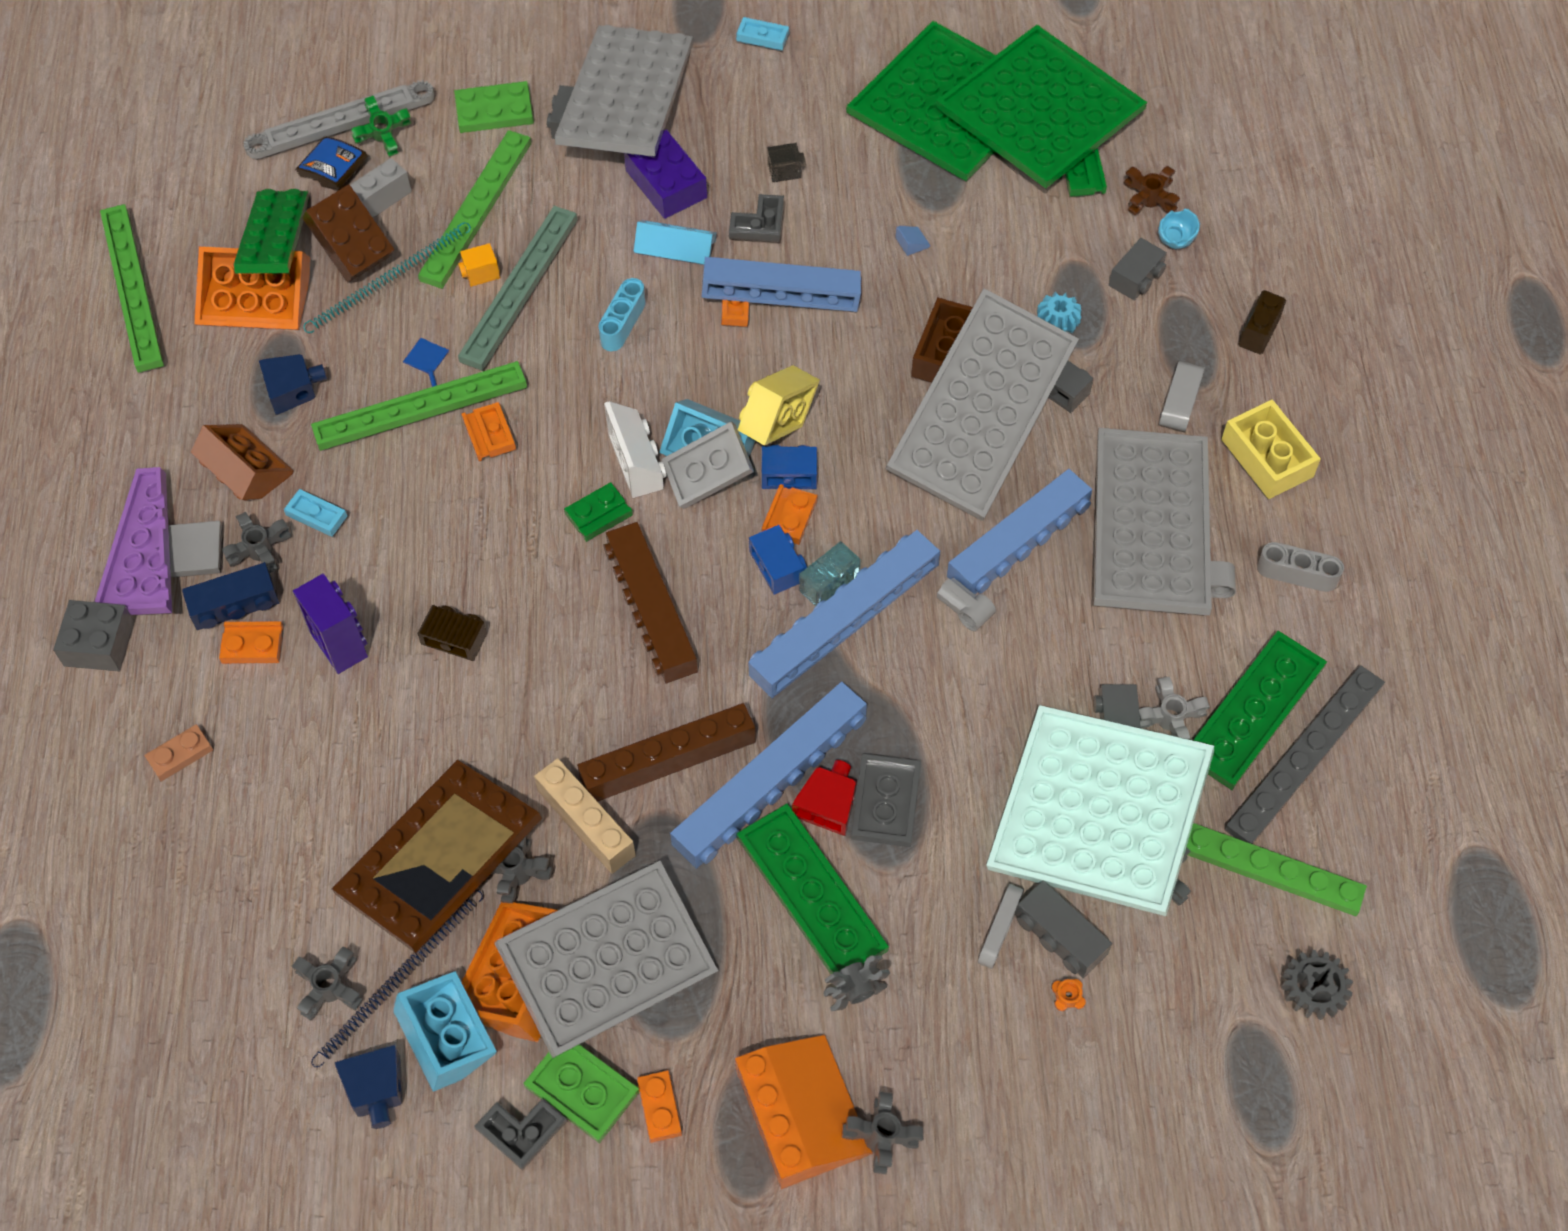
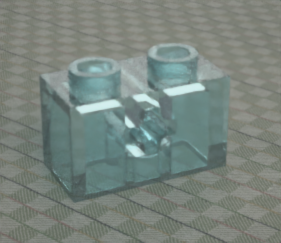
M840 541L799 574V592L815 606L822 600L827 601L842 584H848L855 579L860 571V558Z

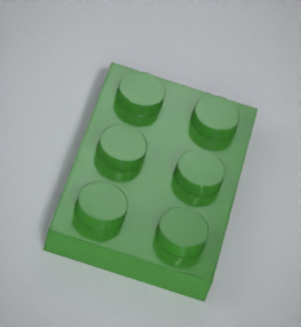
M527 81L454 90L460 133L533 124Z
M577 1045L555 1058H552L550 1052H548L523 1083L526 1089L539 1099L543 1098L567 1120L599 1144L640 1093L638 1087L581 1045Z

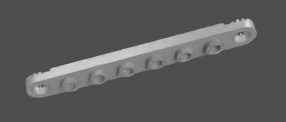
M418 80L417 83L413 82V84L408 86L402 85L374 94L379 109L390 115L395 114L401 109L407 108V110L426 105L435 96L433 85L428 83V81L424 82V80L421 82ZM422 90L427 91V93H425V95L422 94V96L420 94L419 96L418 94H416L417 92ZM364 98L264 130L265 132L257 133L256 135L254 133L252 134L253 136L249 135L243 142L246 154L251 158L259 159L321 139L324 136H330L370 123V115L366 110ZM255 144H262V147L260 146V149L257 148L256 150L255 148H252V146Z

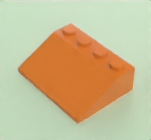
M199 246L194 325L299 330L309 285L311 257L303 251H295L289 273H235L234 261L239 248Z
M500 903L461 982L484 1026L516 1038L534 1042L539 1041L541 1034L494 943L558 910L520 903Z
M825 1035L767 1046L735 1058L736 1072L781 1189L872 1155L873 1152L867 1147L864 1139L848 1140L842 1138V1125L847 1124V1117L858 1116Z

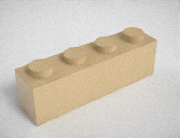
M558 758L534 776L538 792L611 874L636 856L634 843Z

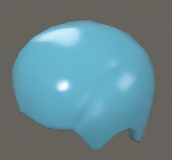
M1184 209L1180 212L1170 211L1160 221L1158 234L1163 244L1173 249L1186 248L1196 239L1199 233L1200 222L1197 215L1189 209Z

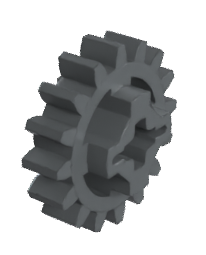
M1312 950L1309 958L1302 952L1297 960L1292 959L1288 964L1289 969H1286L1282 976L1287 980L1283 983L1282 989L1290 991L1286 1001L1294 1000L1297 1003L1294 1008L1296 1012L1303 1008L1306 1010L1305 1017L1309 1018L1314 1012L1317 1014L1318 1019L1322 1020L1326 1012L1333 1018L1338 1012L1337 1009L1344 1010L1347 1005L1346 1001H1349L1353 994L1348 990L1352 986L1353 980L1345 979L1349 969H1340L1338 967L1341 961L1339 958L1332 962L1329 960V952H1325L1322 957H1318L1317 951ZM1323 979L1321 985L1312 991L1313 985Z

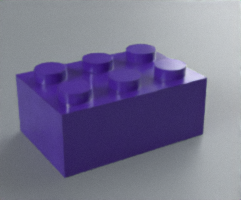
M668 130L663 131L655 157L624 153L626 172L664 219L707 198L706 177Z
M324 573L292 590L311 636L337 674L368 657L364 648L368 643L361 632L363 629L356 619L357 613L349 601L345 603L341 597L343 593L334 580L329 582Z

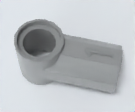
M954 577L947 579L937 592V598L955 611L962 624L971 631H977L996 612L994 604L988 597L983 594L975 595Z

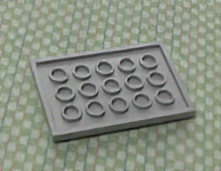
M661 861L535 921L494 943L552 1058L718 971Z

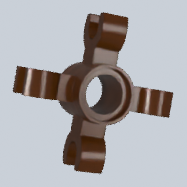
M1167 165L1160 174L1149 173L1145 176L1136 167L1132 166L1127 170L1125 174L1129 177L1124 180V184L1129 188H1135L1140 191L1131 197L1129 202L1132 205L1128 208V211L1136 216L1144 206L1152 208L1161 205L1166 213L1170 211L1175 212L1178 209L1175 204L1180 200V197L1175 193H1168L1164 190L1165 187L1170 186L1174 179L1171 176L1175 173V170Z

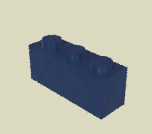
M265 562L182 589L189 616L197 631L212 628L216 624L228 620L240 619L246 614L267 610L274 605L280 604L272 577Z

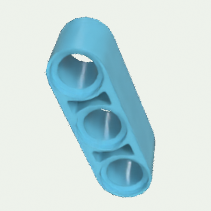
M637 278L624 280L600 320L598 327L603 349L611 352L619 350L624 345L642 313L646 301L644 284L641 280Z

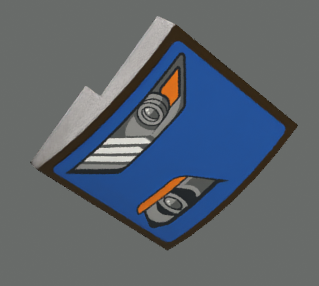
M324 136L295 170L300 177L317 179L322 187L340 189L368 155L365 151L350 143Z

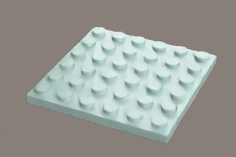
M1039 705L986 865L987 869L1036 883H1041L1044 880L1052 887L1167 916L1214 754V745Z

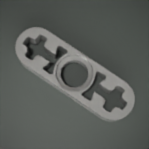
M1009 884L978 960L979 964L993 969L1015 916L1017 906L1021 901L1024 889Z

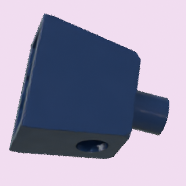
M300 354L259 360L275 415L313 400L315 393L312 383L327 380L323 364L307 368L303 355Z
M392 1045L335 1062V1067L357 1117L369 1115L373 1129L389 1126L391 1124L389 1109L402 1104L401 1057L396 1046Z

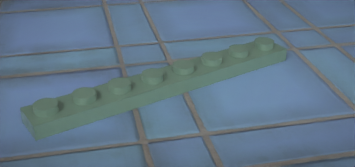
M553 206L459 353L458 359L460 363L482 371L484 370L577 222V213Z

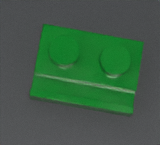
M1095 149L1094 152H1091L1065 173L1070 197L1094 195L1095 192L1106 194L1107 185L1099 151Z
M611 482L564 508L565 515L576 530L582 534L586 542L633 516L631 507H628L624 498Z

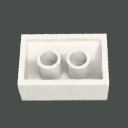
M610 401L605 402L608 435L632 498L664 489L663 478L667 477L663 462H657L655 457L658 456V451L654 440L649 441L647 435L650 434L646 419L641 420L636 409Z

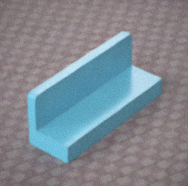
M641 220L637 222L634 252L704 264L705 257H710L711 247L716 242L717 232Z

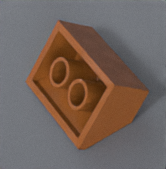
M243 424L203 425L191 450V453L199 460L202 466L208 468L216 475L218 481L228 486L237 498L244 501L262 499L292 476L294 472Z

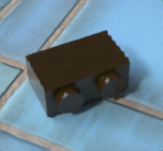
M1266 290L1261 292L1243 327L1238 343L1241 348L1259 355L1263 354L1279 323L1286 299Z
M432 605L417 634L421 645L475 661V657L487 636L484 621L474 614L462 615L449 606L442 605L437 607Z

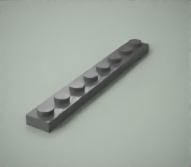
M1360 665L1226 825L1225 831L1236 839L1253 844L1381 690L1385 681Z

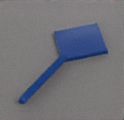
M420 338L403 363L428 373L431 385L434 387L437 386L434 371L448 354L449 350Z

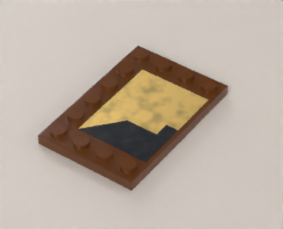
M457 759L331 889L336 896L414 953H417L542 820V817L537 810Z

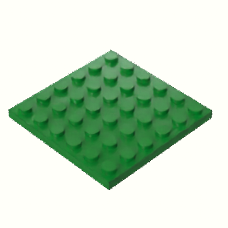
M932 21L846 106V113L967 182L995 151L936 108V100L993 58L995 54L941 24Z
M1037 24L936 100V108L1044 188H1048L1143 112L1147 106V101Z

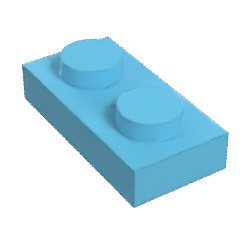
M743 17L736 33V41L783 51L789 35V26Z
M301 489L296 492L284 508L286 516L333 537L347 518L346 510Z

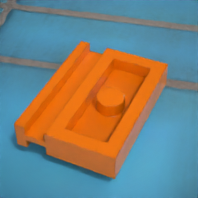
M499 402L474 409L469 414L461 413L478 461H481L486 456L491 458L516 450L515 442Z
M780 484L762 525V532L780 525L784 534L789 533L793 543L800 545L816 506L818 495L792 487L788 489Z
M281 621L224 622L225 629L222 634L219 655L222 664L279 663L282 644L281 635L284 628Z

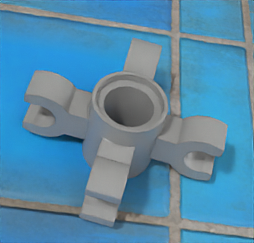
M1170 677L1159 678L1156 692L1161 700V707L1139 709L1141 728H1146L1159 723L1163 729L1171 731L1172 736L1190 740L1184 719L1207 716L1206 709L1210 708L1207 697H1199L1187 702L1182 696L1174 694ZM1167 710H1173L1178 715H1172Z

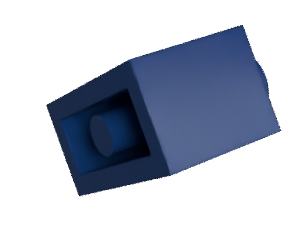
M806 445L797 447L762 446V489H778L780 484L788 489H791V487L796 489H817V447Z
M780 525L749 537V552L774 595L803 583L804 570L807 569L802 555H797L793 549L794 543L789 533L784 534Z

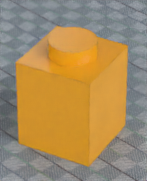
M490 243L460 251L462 262L458 263L462 278L467 277L470 287L500 279L497 260Z

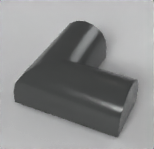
M759 194L757 214L731 212L729 239L779 242L784 196Z
M542 1098L521 1122L496 1102L474 1127L523 1171L564 1126L567 1119Z

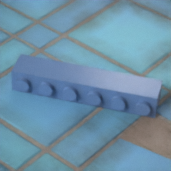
M705 257L701 298L853 312L858 310L861 295V271Z
M1070 469L1066 470L948 563L947 578L951 579L954 577L974 594L985 592L991 585V582L998 576L1000 578L1005 576L1014 563L1018 560L1020 562L1025 560L1030 555L1032 549L1038 544L1040 546L1044 545L1050 539L1052 533L1057 529H1064L1076 514H1083L1091 505L1090 499L1093 489Z

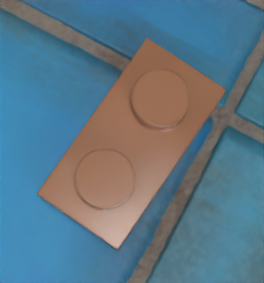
M196 724L144 756L162 782L212 752L213 749Z

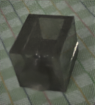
M797 143L767 147V165L772 183L801 178V168L805 167V157L803 152L799 153Z

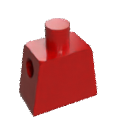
M836 760L831 771L821 767L814 770L792 804V811L798 819L842 836L846 835L856 792V781L848 778L851 766L848 763Z

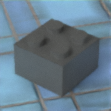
M69 600L53 651L64 667L120 672L134 620L125 605Z

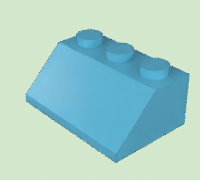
M689 399L675 402L659 453L668 456L729 422L736 424L738 429L740 420ZM738 431L749 457L755 440Z
M456 971L397 994L393 1012L433 1092L463 1080L496 1054L497 1051Z

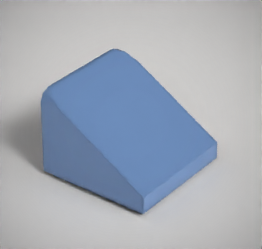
M896 227V240L907 256L930 247L929 242L919 227Z

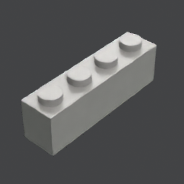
M392 158L350 184L373 218L411 193L407 171Z

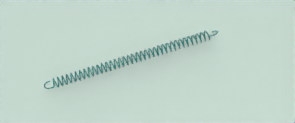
M462 224L458 225V230L454 228V232L449 231V234L446 233V238L444 236H441L442 240L437 239V242L433 241V245L429 244V248L425 246V250L421 249V253L417 251L418 260L422 263L418 253L426 260L422 250L428 255V257H430L426 248H428L434 255L430 245L438 252L434 242L440 247L441 250L442 248L438 240H440L445 247L446 245L443 241V238L450 244L447 235L454 242L450 232H452L458 239L455 233L456 230L462 237V234L459 230V226H461ZM413 254V258L409 257V261L405 259V267L408 270L410 269L408 268L406 261L412 266V268H414L410 261V258L415 262L416 265H418L414 258V256H416L415 254ZM403 262L400 263L401 266L396 265L397 269L392 267L393 272L391 270H388V276L392 281L393 279L390 275V272L397 278L394 269L401 276L398 266L402 269L404 273H406L402 266V264H404ZM384 273V276L380 275V279H379V278H376V282L372 280V285H373L372 288H373L376 292H377V290H376V288H375L373 282L381 289V287H380V285H379L377 279L383 284V286H385V284H384V282H383V280H382V278H381V276H382V277L386 280V282L389 284V282H388V280H387V278H386V275H385V274H387V273ZM368 283V287L364 286V290L361 289L367 297L368 294L365 290V287L369 290L371 294H373L369 287V285H371L370 283ZM355 291L356 296L351 294L352 302L355 305L356 302L353 296L360 302L357 293L364 299L362 293L360 294L358 291ZM347 296V300L343 299V303L339 301V306L335 304V309L333 307H330V314L334 318L335 315L332 309L338 315H340L336 306L344 313L340 303L346 308V310H348L344 300L349 304L350 307H352L348 299L350 298L349 296ZM327 309V310H326L327 314H325V315L328 317L329 320H331V318H330V316H329V314H328V311H329V310ZM322 312L323 317L321 315H318V319L314 317V322L312 320L307 321L303 326L304 331L307 333L314 332V330L311 332L305 330V325L310 321L319 329L315 319L323 326L319 316L327 323L324 312Z

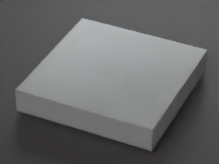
M220 521L168 525L171 578L221 573L222 524Z

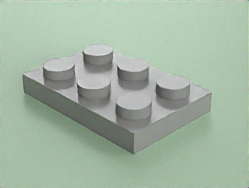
M733 422L723 425L661 459L678 505L683 509L754 472L736 424Z

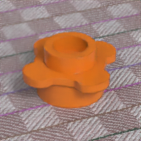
M1067 979L1062 982L1055 981L1053 983L1052 991L1056 995V1009L1065 1011L1067 1008L1075 1007L1076 1009H1082L1085 1006L1086 1000L1082 997L1083 984L1080 980ZM1066 993H1071L1072 996L1067 997Z

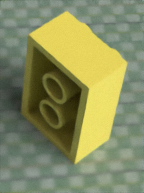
M792 365L753 382L748 390L749 399L747 405L739 415V420L741 421L738 431L765 446L801 428L820 380Z
M1273 399L1228 420L1221 439L1268 499L1313 478L1321 460Z

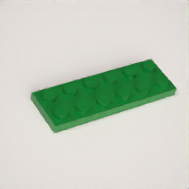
M264 189L257 191L234 261L235 273H289L304 221L302 217L309 203L308 191H300L299 189H289L287 191Z
M1278 630L1193 740L1214 745V754L1208 775L1230 790H1233L1325 668L1328 661Z
M788 804L736 833L738 841L830 974L836 971L839 972L843 968L857 962H862L864 965L868 957L883 955L889 951L888 944Z

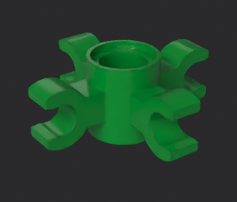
M374 95L364 98L366 110L370 115V123L351 129L355 144L362 143L368 138L373 137L375 140L383 142L389 157L398 154V146L392 134L394 128L411 124V116L407 108L390 115L379 109ZM379 123L387 125L384 129H378L375 126Z

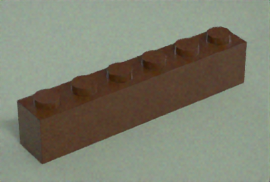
M638 522L606 532L607 543L603 544L607 559H613L616 565L613 567V572L617 582H623L625 589H622L626 604H632L635 610L632 612V617L637 629L640 627L643 629L645 635L641 637L646 651H652L654 658L651 661L656 675L661 674L665 684L698 673L697 658Z
M741 703L579 763L577 767L580 781L583 787L598 802L756 743L755 726L745 704Z

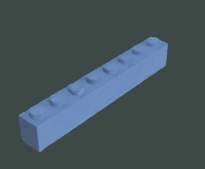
M918 530L909 536H903L889 552L884 551L880 554L873 565L869 568L864 567L861 569L855 579L848 584H842L827 601L822 600L819 602L812 613L806 617H800L785 634L777 635L770 646L763 651L759 650L754 653L748 662L749 676L771 698L775 697L939 566L940 550Z
M840 682L670 833L672 846L696 869L702 863L707 864L712 861L721 846L725 843L730 844L737 838L736 833L740 832V829L746 824H753L761 815V811L768 804L774 805L789 785L795 786L802 779L804 772L811 766L816 767L821 763L828 750L832 747L834 749L839 747L845 740L847 733L852 729L857 730L863 725L866 720L867 703L843 682Z

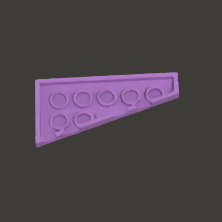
M161 467L136 469L94 601L125 605L130 615L172 613L166 473Z

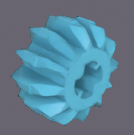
M1054 292L1052 297L1045 295L1043 302H1040L1037 309V317L1065 332L1073 333L1076 326L1081 322V304L1076 303V297L1068 298L1066 292L1062 296Z

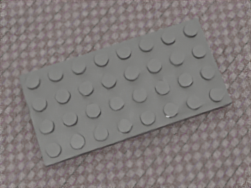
M598 25L555 134V144L655 157L693 45V36H686L681 33H661L656 30L643 31L636 28L626 29L611 25Z
M984 288L885 469L983 521L1079 339Z
M1109 428L1098 429L1094 605L1210 616L1212 600L1208 437Z

